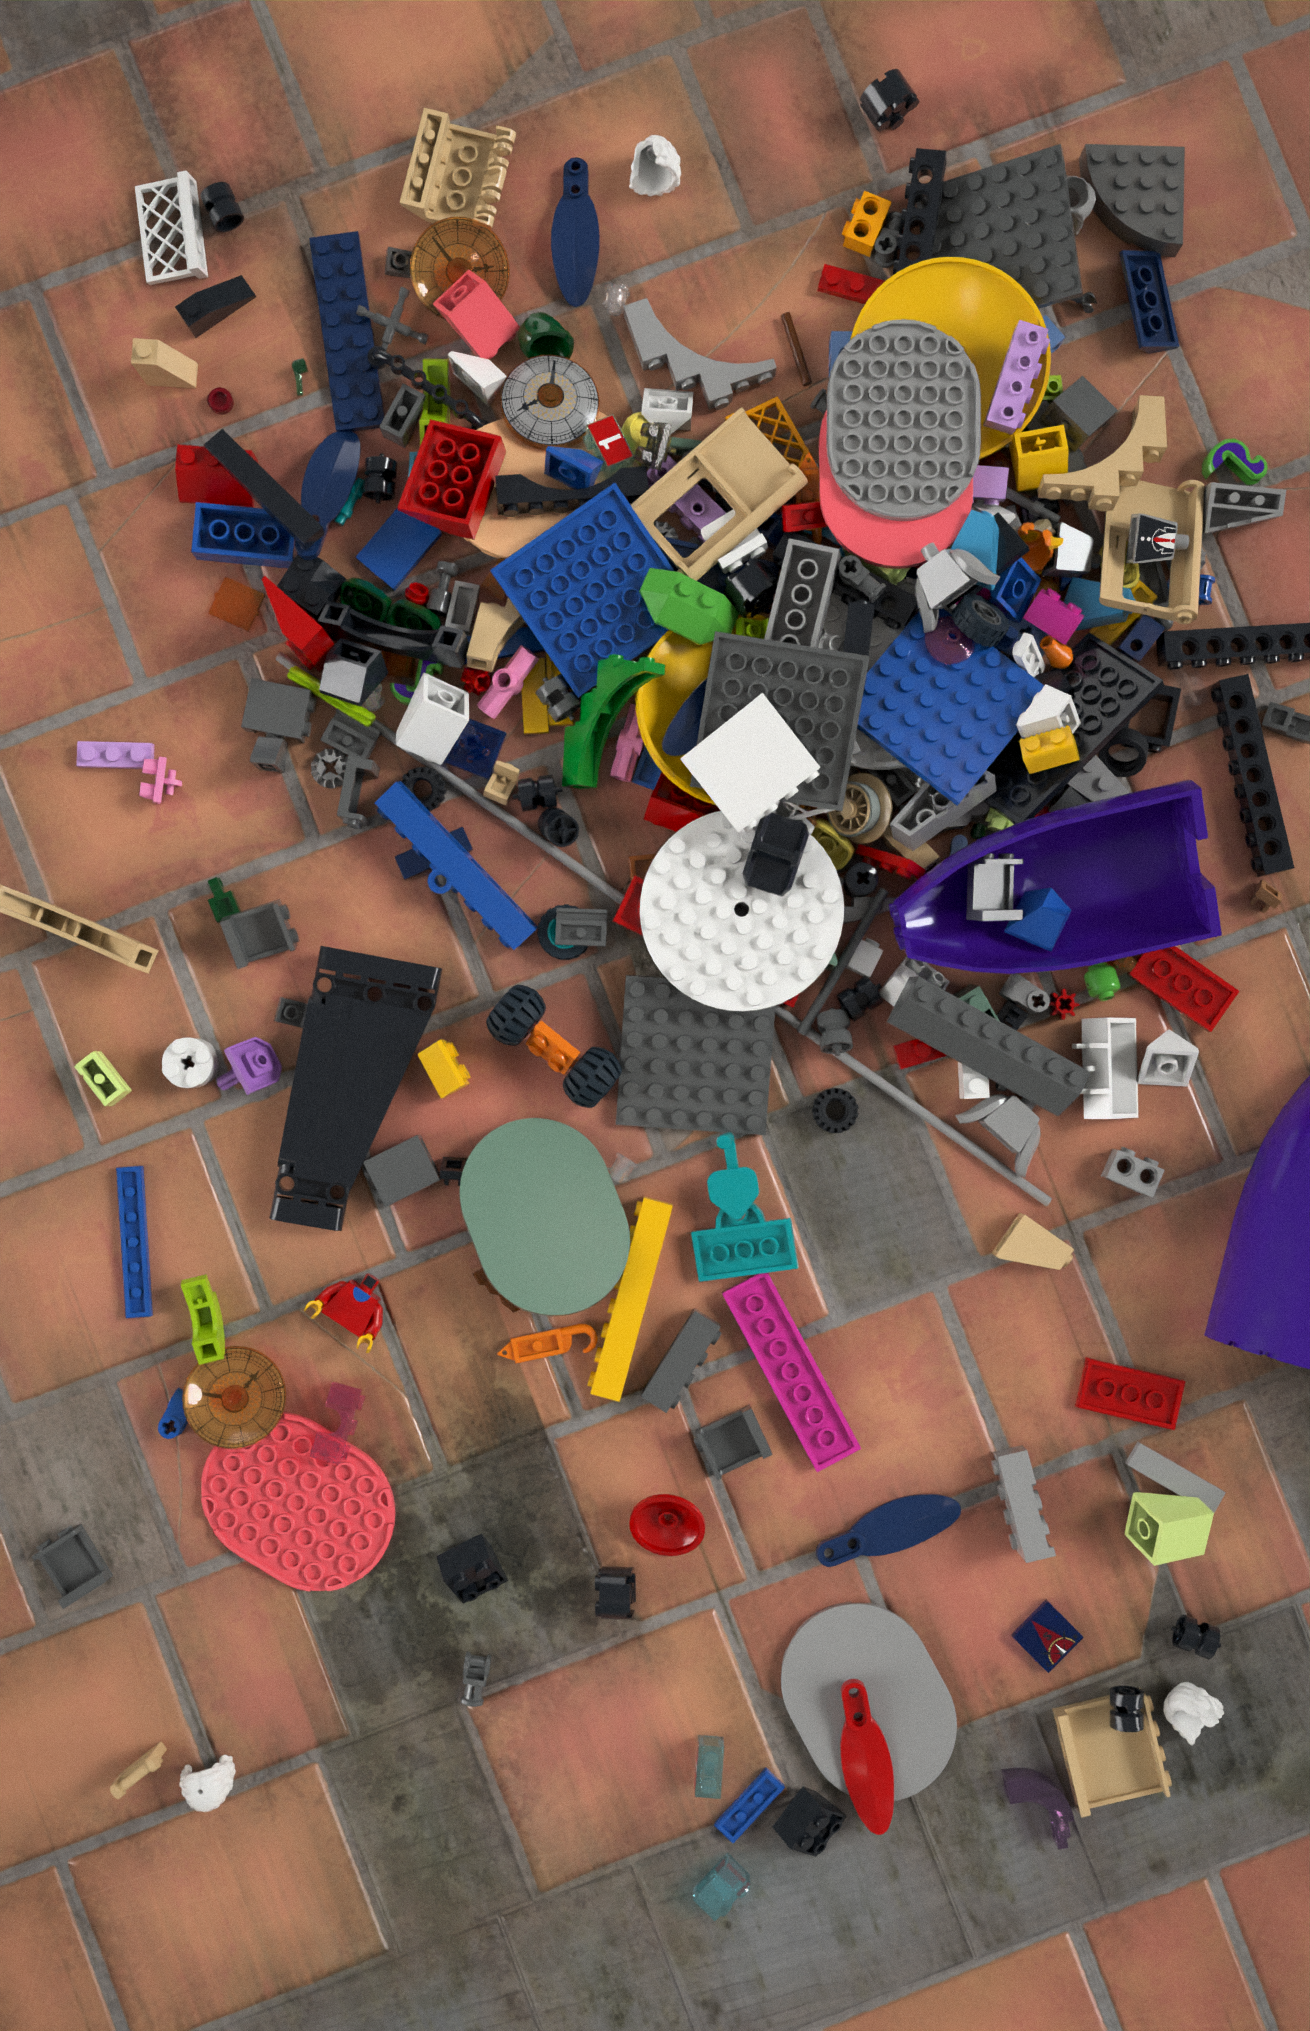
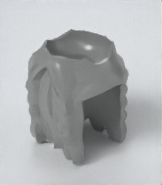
M1066 175L1074 233L1077 236L1080 229H1082L1085 218L1090 215L1096 201L1095 191L1083 178Z

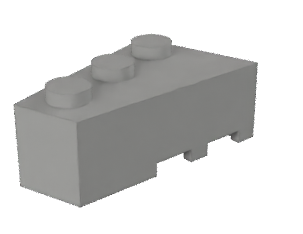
M1215 482L1205 485L1202 535L1264 522L1283 516L1286 490Z

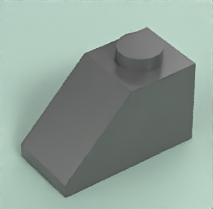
M404 383L402 384L379 426L383 437L406 448L418 425L426 397L423 393Z
M267 733L266 737L258 736L250 756V763L259 770L285 773L288 743L281 739L280 735Z

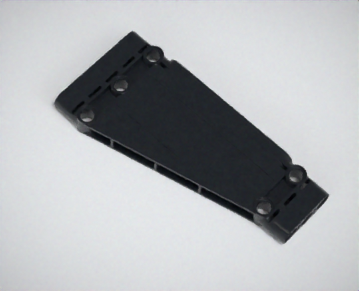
M320 946L312 994L307 1004L277 1165L279 1169L275 1181L270 1219L342 1231L349 1192L436 1006L442 968ZM320 969L336 971L335 975L321 973ZM344 973L361 976V978L358 980L344 977ZM326 977L331 981L332 987L328 992H322L318 988V982L321 978ZM369 978L384 980L386 983L369 982ZM394 983L410 985L411 988L406 989L393 985ZM378 987L381 990L382 997L379 1001H371L369 999L368 991L370 988ZM418 988L435 990V993L418 991ZM427 996L431 999L432 1006L429 1010L423 1011L418 1008L417 1001L420 997ZM285 1176L291 1177L294 1180V1187L285 1189L281 1185V1179ZM335 1185L342 1186L345 1191L344 1196L340 1198L334 1197L331 1194V1188ZM327 1203L339 1204V1205H343V1207H342V1206H338V1205L327 1204Z

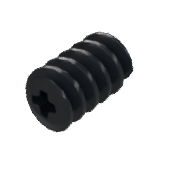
M857 863L845 874L843 887L846 894L851 898L866 897L875 890L879 879L878 873L868 863ZM862 877L864 881L859 885L856 881Z

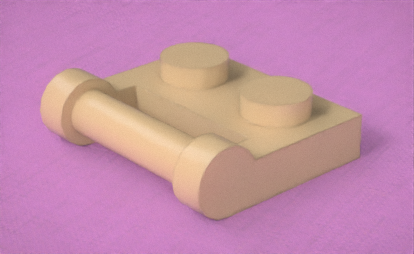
M159 1742L118 1775L110 1786V1792L116 1799L124 1796L128 1788L137 1783L150 1771L154 1772L161 1767L163 1761L161 1757L167 1750L164 1744Z

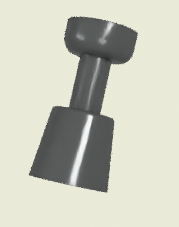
M439 561L436 567L437 572L441 575L439 586L432 589L426 608L436 616L447 617L452 596L448 591L450 579L458 575L459 567L450 562Z

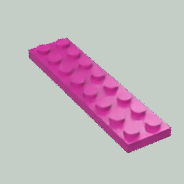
M755 1274L723 1291V1297L816 1472L860 1450L861 1447L769 1274Z

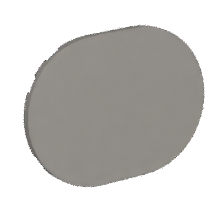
M916 320L885 321L873 325L872 328L865 330L861 334H857L844 346V349L834 362L827 386L826 448L829 467L836 483L842 492L864 511L884 519L896 521H913L927 518L953 504L966 490L975 474L981 447V392L974 364L971 363L964 348L956 339L936 329L937 327Z
M845 1602L820 1610L797 1629L783 1656L781 1690L790 1718L815 1764L826 1779L849 1795L844 1780L840 1755L841 1734L845 1722L841 1686L849 1679H858L865 1685L871 1716L882 1730L888 1745L894 1775V1801L908 1798L929 1786L941 1774L951 1757L956 1740L957 1717L947 1686L923 1642L911 1625L885 1607L872 1603ZM852 1688L849 1693L854 1694L857 1692V1689ZM857 1712L854 1714V1717L859 1718L862 1713Z

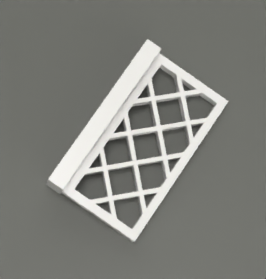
M187 171L177 172L178 177L135 186L146 283L149 285L196 276L198 279L208 277L197 182ZM177 186L178 193L172 201L164 196L170 187ZM153 191L157 195L148 206L144 203L143 193ZM163 198L169 203V206L163 215H160L155 211V208ZM176 208L180 211L181 217L174 225L167 219ZM153 213L160 219L151 230L147 227L146 221ZM166 222L172 227V230L164 240L158 235V232ZM179 232L183 235L184 241L177 249L170 243ZM156 237L163 243L154 254L150 251L149 245ZM167 247H170L175 251V254L167 264L161 259V256ZM182 256L186 259L187 269L177 271L173 267ZM158 261L166 266L160 275L153 276L152 269Z

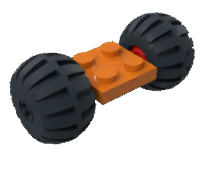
M513 986L499 1000L487 1017L486 1024L489 1032L497 1041L511 1046L520 1044L531 1033L526 1045L529 1046V1050L534 1055L544 1058L552 1070L565 1075L572 1067L563 1081V1088L569 1099L581 1107H595L613 1087L622 1073V1067L618 1059L612 1052L604 1048L591 1047L578 1061L577 1057L581 1052L543 1021H540L546 1011V1005L539 993L528 986Z

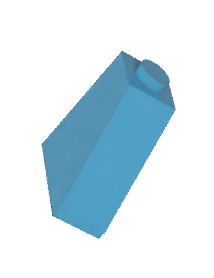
M971 509L951 549L959 548L968 551L996 574L999 527L991 513L987 511L977 512ZM982 582L976 583V585L992 591L995 588V585L984 584Z
M1072 577L1064 603L1067 605L1069 602L1074 603L1082 609L1081 614L1085 615L1075 631L1125 622L1128 614H1132V612L1102 605L1099 601L1100 582ZM1123 587V597L1136 601L1131 589Z

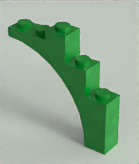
M617 654L608 655L607 659L598 661L597 688H593L591 692L581 695L580 721H576L573 726L565 727L562 787L580 790L597 788L603 748L617 715L628 699L640 687L652 679L665 675V664L656 663L655 659L650 657L639 658L638 662L624 660V656Z

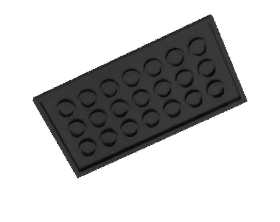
M1088 632L1072 649L1073 660L1070 665L1063 669L1053 668L1051 670H1060L1072 686V689L1066 692V694L1071 695L1081 722L1073 733L1080 760L1029 774L1022 758L1019 743L1021 735L1018 731L988 767L987 771L995 775L996 792L983 801L1013 824L1034 818L1164 687L1163 680Z

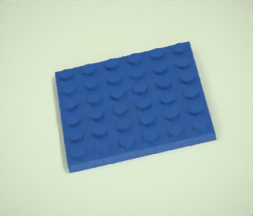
M613 483L490 570L577 698L597 685L599 660L607 659L608 655L617 654L624 656V660L631 661L658 642L668 631V629L654 623L639 590L649 568L674 571V569L616 483Z
M944 608L939 609V618L935 630L924 633L922 618L918 611L867 672L857 729L958 806L1018 732L1016 724L1019 716L1028 709L1034 696L1042 690L1044 685L995 647H985L968 638L959 630V627L956 626L952 619V615Z

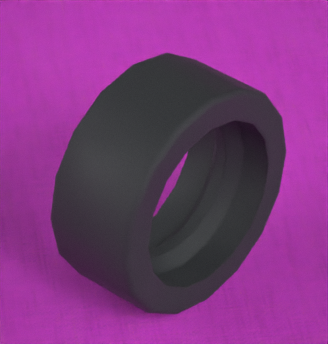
M1122 728L1099 751V759L1114 776L1130 777L1136 775L1144 768L1148 756V743L1140 732L1131 728ZM1116 744H1128L1133 746L1139 753L1138 757L1134 760L1127 762L1119 761L1109 754V748Z

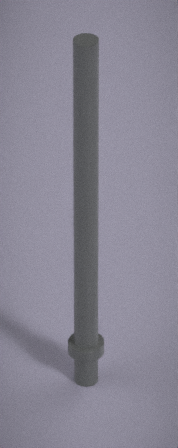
M880 887L873 900L870 899L868 910L838 959L836 967L831 971L797 1030L800 1034L806 1036L879 910L882 911V904L889 894Z

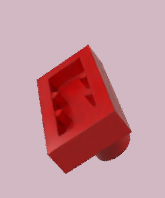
M918 1039L893 1045L900 1070L947 1056Z

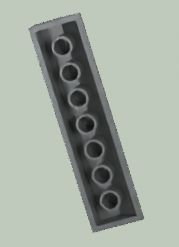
M919 976L909 977L887 1020V1023L1056 1116H1059L1081 1094L1091 1074L1088 1070Z

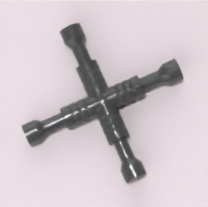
M404 287L400 288L399 299L393 307L390 318L377 312L376 314L372 313L361 305L358 306L356 315L366 316L374 320V323L386 327L381 340L383 342L381 347L386 351L388 345H391L395 332L406 337H414L425 345L429 336L425 333L413 331L411 327L399 322L403 312L404 301L410 293Z

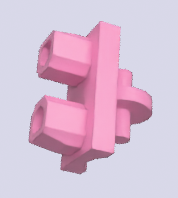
M159 757L158 760L144 759L142 773L156 775L155 784L141 782L140 797L153 800L152 803L160 804L163 784L167 785V795H173L174 786L182 787V781L175 780L176 770L169 769L168 778H164L167 758Z

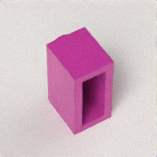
M1049 588L1047 591L1042 589L1023 618L1066 645L1085 615L1081 614L1082 609L1074 603L1069 602L1067 605L1059 600L1061 596L1057 592Z

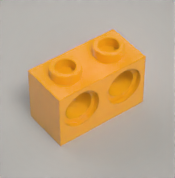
M864 190L861 200L856 198L851 213L854 216L852 221L847 220L841 234L845 237L843 247L870 257L892 202ZM864 210H873L875 214H866ZM855 232H863L866 236L858 237L855 235Z

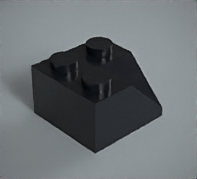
M297 554L277 587L306 613L318 620L326 602L337 601L340 596V588L347 579L319 557L313 560H304Z

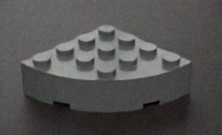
M1085 144L1079 157L1080 178H1083L1094 189L1096 201L1093 211L1106 228L1129 245L1133 243L1138 247L1144 248L1143 251H1156L1161 256L1175 257L1183 245L1185 147Z

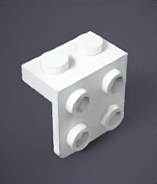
M734 510L729 511L701 529V535L705 542L735 516ZM756 528L728 554L718 559V564L723 573L726 574L729 571L733 573L740 569L747 560L762 556L768 548L765 537Z

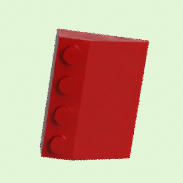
M430 419L397 509L451 535L475 540L495 485V476H498L506 455L502 437Z
M264 576L261 580L280 629L288 639L285 644L310 671L314 667L320 673L324 668L326 654L335 644L322 626Z

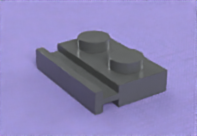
M336 709L335 716L329 722L320 740L348 756L369 759L382 732L372 726L366 727L339 709Z
M557 908L555 945L606 947L607 910Z

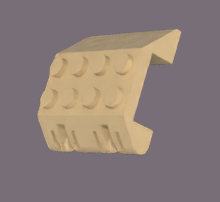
M424 108L400 205L429 223L438 224L447 220L463 219L472 221L474 225L483 227L488 231L492 230L497 209L487 204L496 203L500 200V193L502 192L506 169L509 164L508 160L502 157L512 153L516 132L512 129L496 125L497 135L450 124L448 113Z

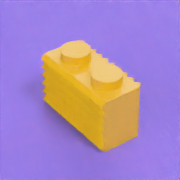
M1068 725L1065 728L1051 729L1050 732L1046 731L1045 734L1041 732L1040 735L1036 734L1035 736L1031 735L1029 738H1021L1019 741L1022 758L1029 774L1080 760L1076 741Z

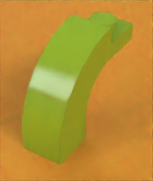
M423 359V372L426 374V380L435 386H445L447 394L450 396L449 359ZM424 390L423 394L426 397L422 416L419 420L420 446L430 419L450 424V408L444 404L435 403L432 396ZM437 392L435 395L438 397L444 396V393Z

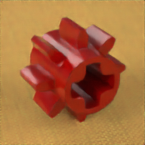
M465 667L460 680L465 683L464 690L479 696L480 692L489 689L493 678L487 674L489 671Z
M1061 989L1060 996L1054 992L1050 994L1053 998L1049 1003L1053 1010L1050 1016L1059 1014L1060 1020H1065L1066 1013L1071 1017L1075 1016L1072 1010L1074 1007L1080 1006V1004L1074 1002L1075 993L1066 995V989ZM1061 1000H1066L1065 1007L1067 1009L1059 1008Z

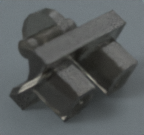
M661 422L642 424L640 434L642 437L648 438L646 448L638 446L634 455V459L642 464L641 467L646 466V469L660 471L662 462L666 463L668 454L675 455L676 449L670 447L672 437H669L672 425Z

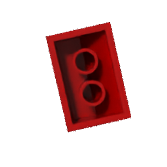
M177 444L175 473L180 503L196 504V502L254 508L252 496L204 446ZM245 450L258 463V459L253 451Z
M662 772L650 797L643 820L677 832L690 822L721 810L717 805L704 802L686 793L670 781Z

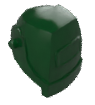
M544 312L532 313L518 330L519 346L527 358L531 359L547 355L563 357L568 360L571 358L574 339L550 315Z

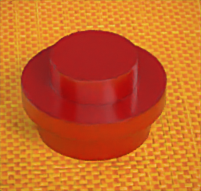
M411 583L405 589L404 595L408 601L422 605L426 604L429 600V590L421 583Z

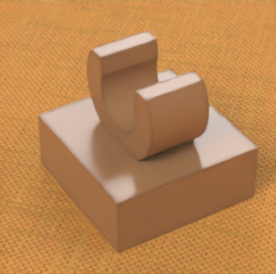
M1261 879L1255 886V894L1251 897L1250 904L1254 905L1258 900L1264 901L1265 904L1261 907V912L1265 913L1269 910L1270 906L1274 909L1277 908L1282 902V893Z

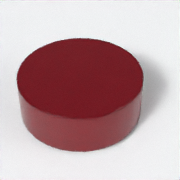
M218 387L213 389L208 395L207 402L214 413L224 415L232 410L234 399L227 389Z

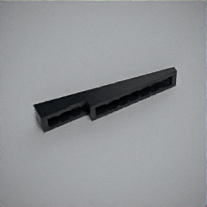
M223 429L204 444L207 451L305 550L325 535L323 527Z

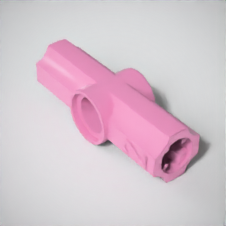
M521 645L504 669H499L494 673L493 683L478 702V708L495 719L512 695L514 696L521 692L523 680L538 662L539 658ZM510 678V683L506 687V681Z
M630 704L624 729H621L616 745L617 753L610 777L626 782H631L637 758L640 757L644 745L637 722L636 704Z

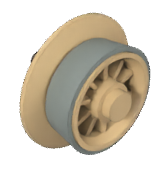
M868 773L853 774L848 777L843 810L827 812L828 820L838 834L849 838L850 841L860 844L871 843L879 839L890 824L892 817L890 793L885 784L876 776Z

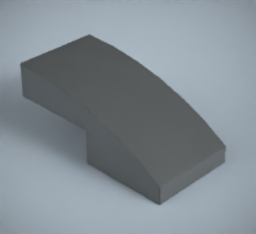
M1270 702L1262 726L1283 736L1310 744V716L1295 712L1294 708Z

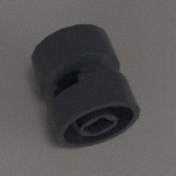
M213 183L201 192L200 197L207 212H209V217L216 231L228 232L242 224L244 216L238 203L235 202L236 198L228 183Z
M1119 1685L1111 1687L1110 1705L1114 1708L1110 1710V1727L1122 1732L1142 1731L1144 1729V1713L1140 1709L1144 1707V1691L1133 1686Z

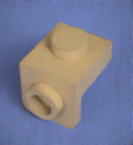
M497 760L494 772L484 790L483 796L507 805L517 785L520 770L510 763H503Z

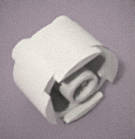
M198 1038L176 1039L167 1047L162 1058V1072L171 1083L182 1088H198L208 1084L215 1078L219 1069V1059L213 1046L207 1041ZM188 1059L195 1063L194 1067H189Z

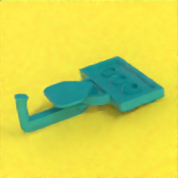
M731 1132L720 1135L716 1140V1144L719 1148L724 1149L727 1169L713 1172L707 1181L709 1198L712 1203L721 1209L716 1217V1227L691 1232L699 1282L798 1269L799 1265L791 1217L766 1221L763 1211L757 1204L753 1203L759 1195V1184L755 1171L749 1167H739L734 1135Z

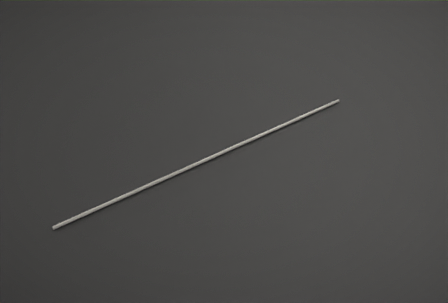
M282 652L277 655L276 661L290 670L291 667L297 666L317 678ZM375 719L371 726L381 731L383 737L396 745V733ZM406 752L424 766L437 770L436 772L440 773L445 781L621 904L624 897L621 892L494 802L484 797L440 764L429 762L415 753ZM780 1005L775 1006V1015L798 1030L802 1021ZM810 1027L806 1037L820 1046L819 1038L822 1035ZM844 1052L840 1053V1056H835L1043 1205H1049L1052 1200L1051 1197L1023 1177L1017 1175L1016 1172L848 1053Z

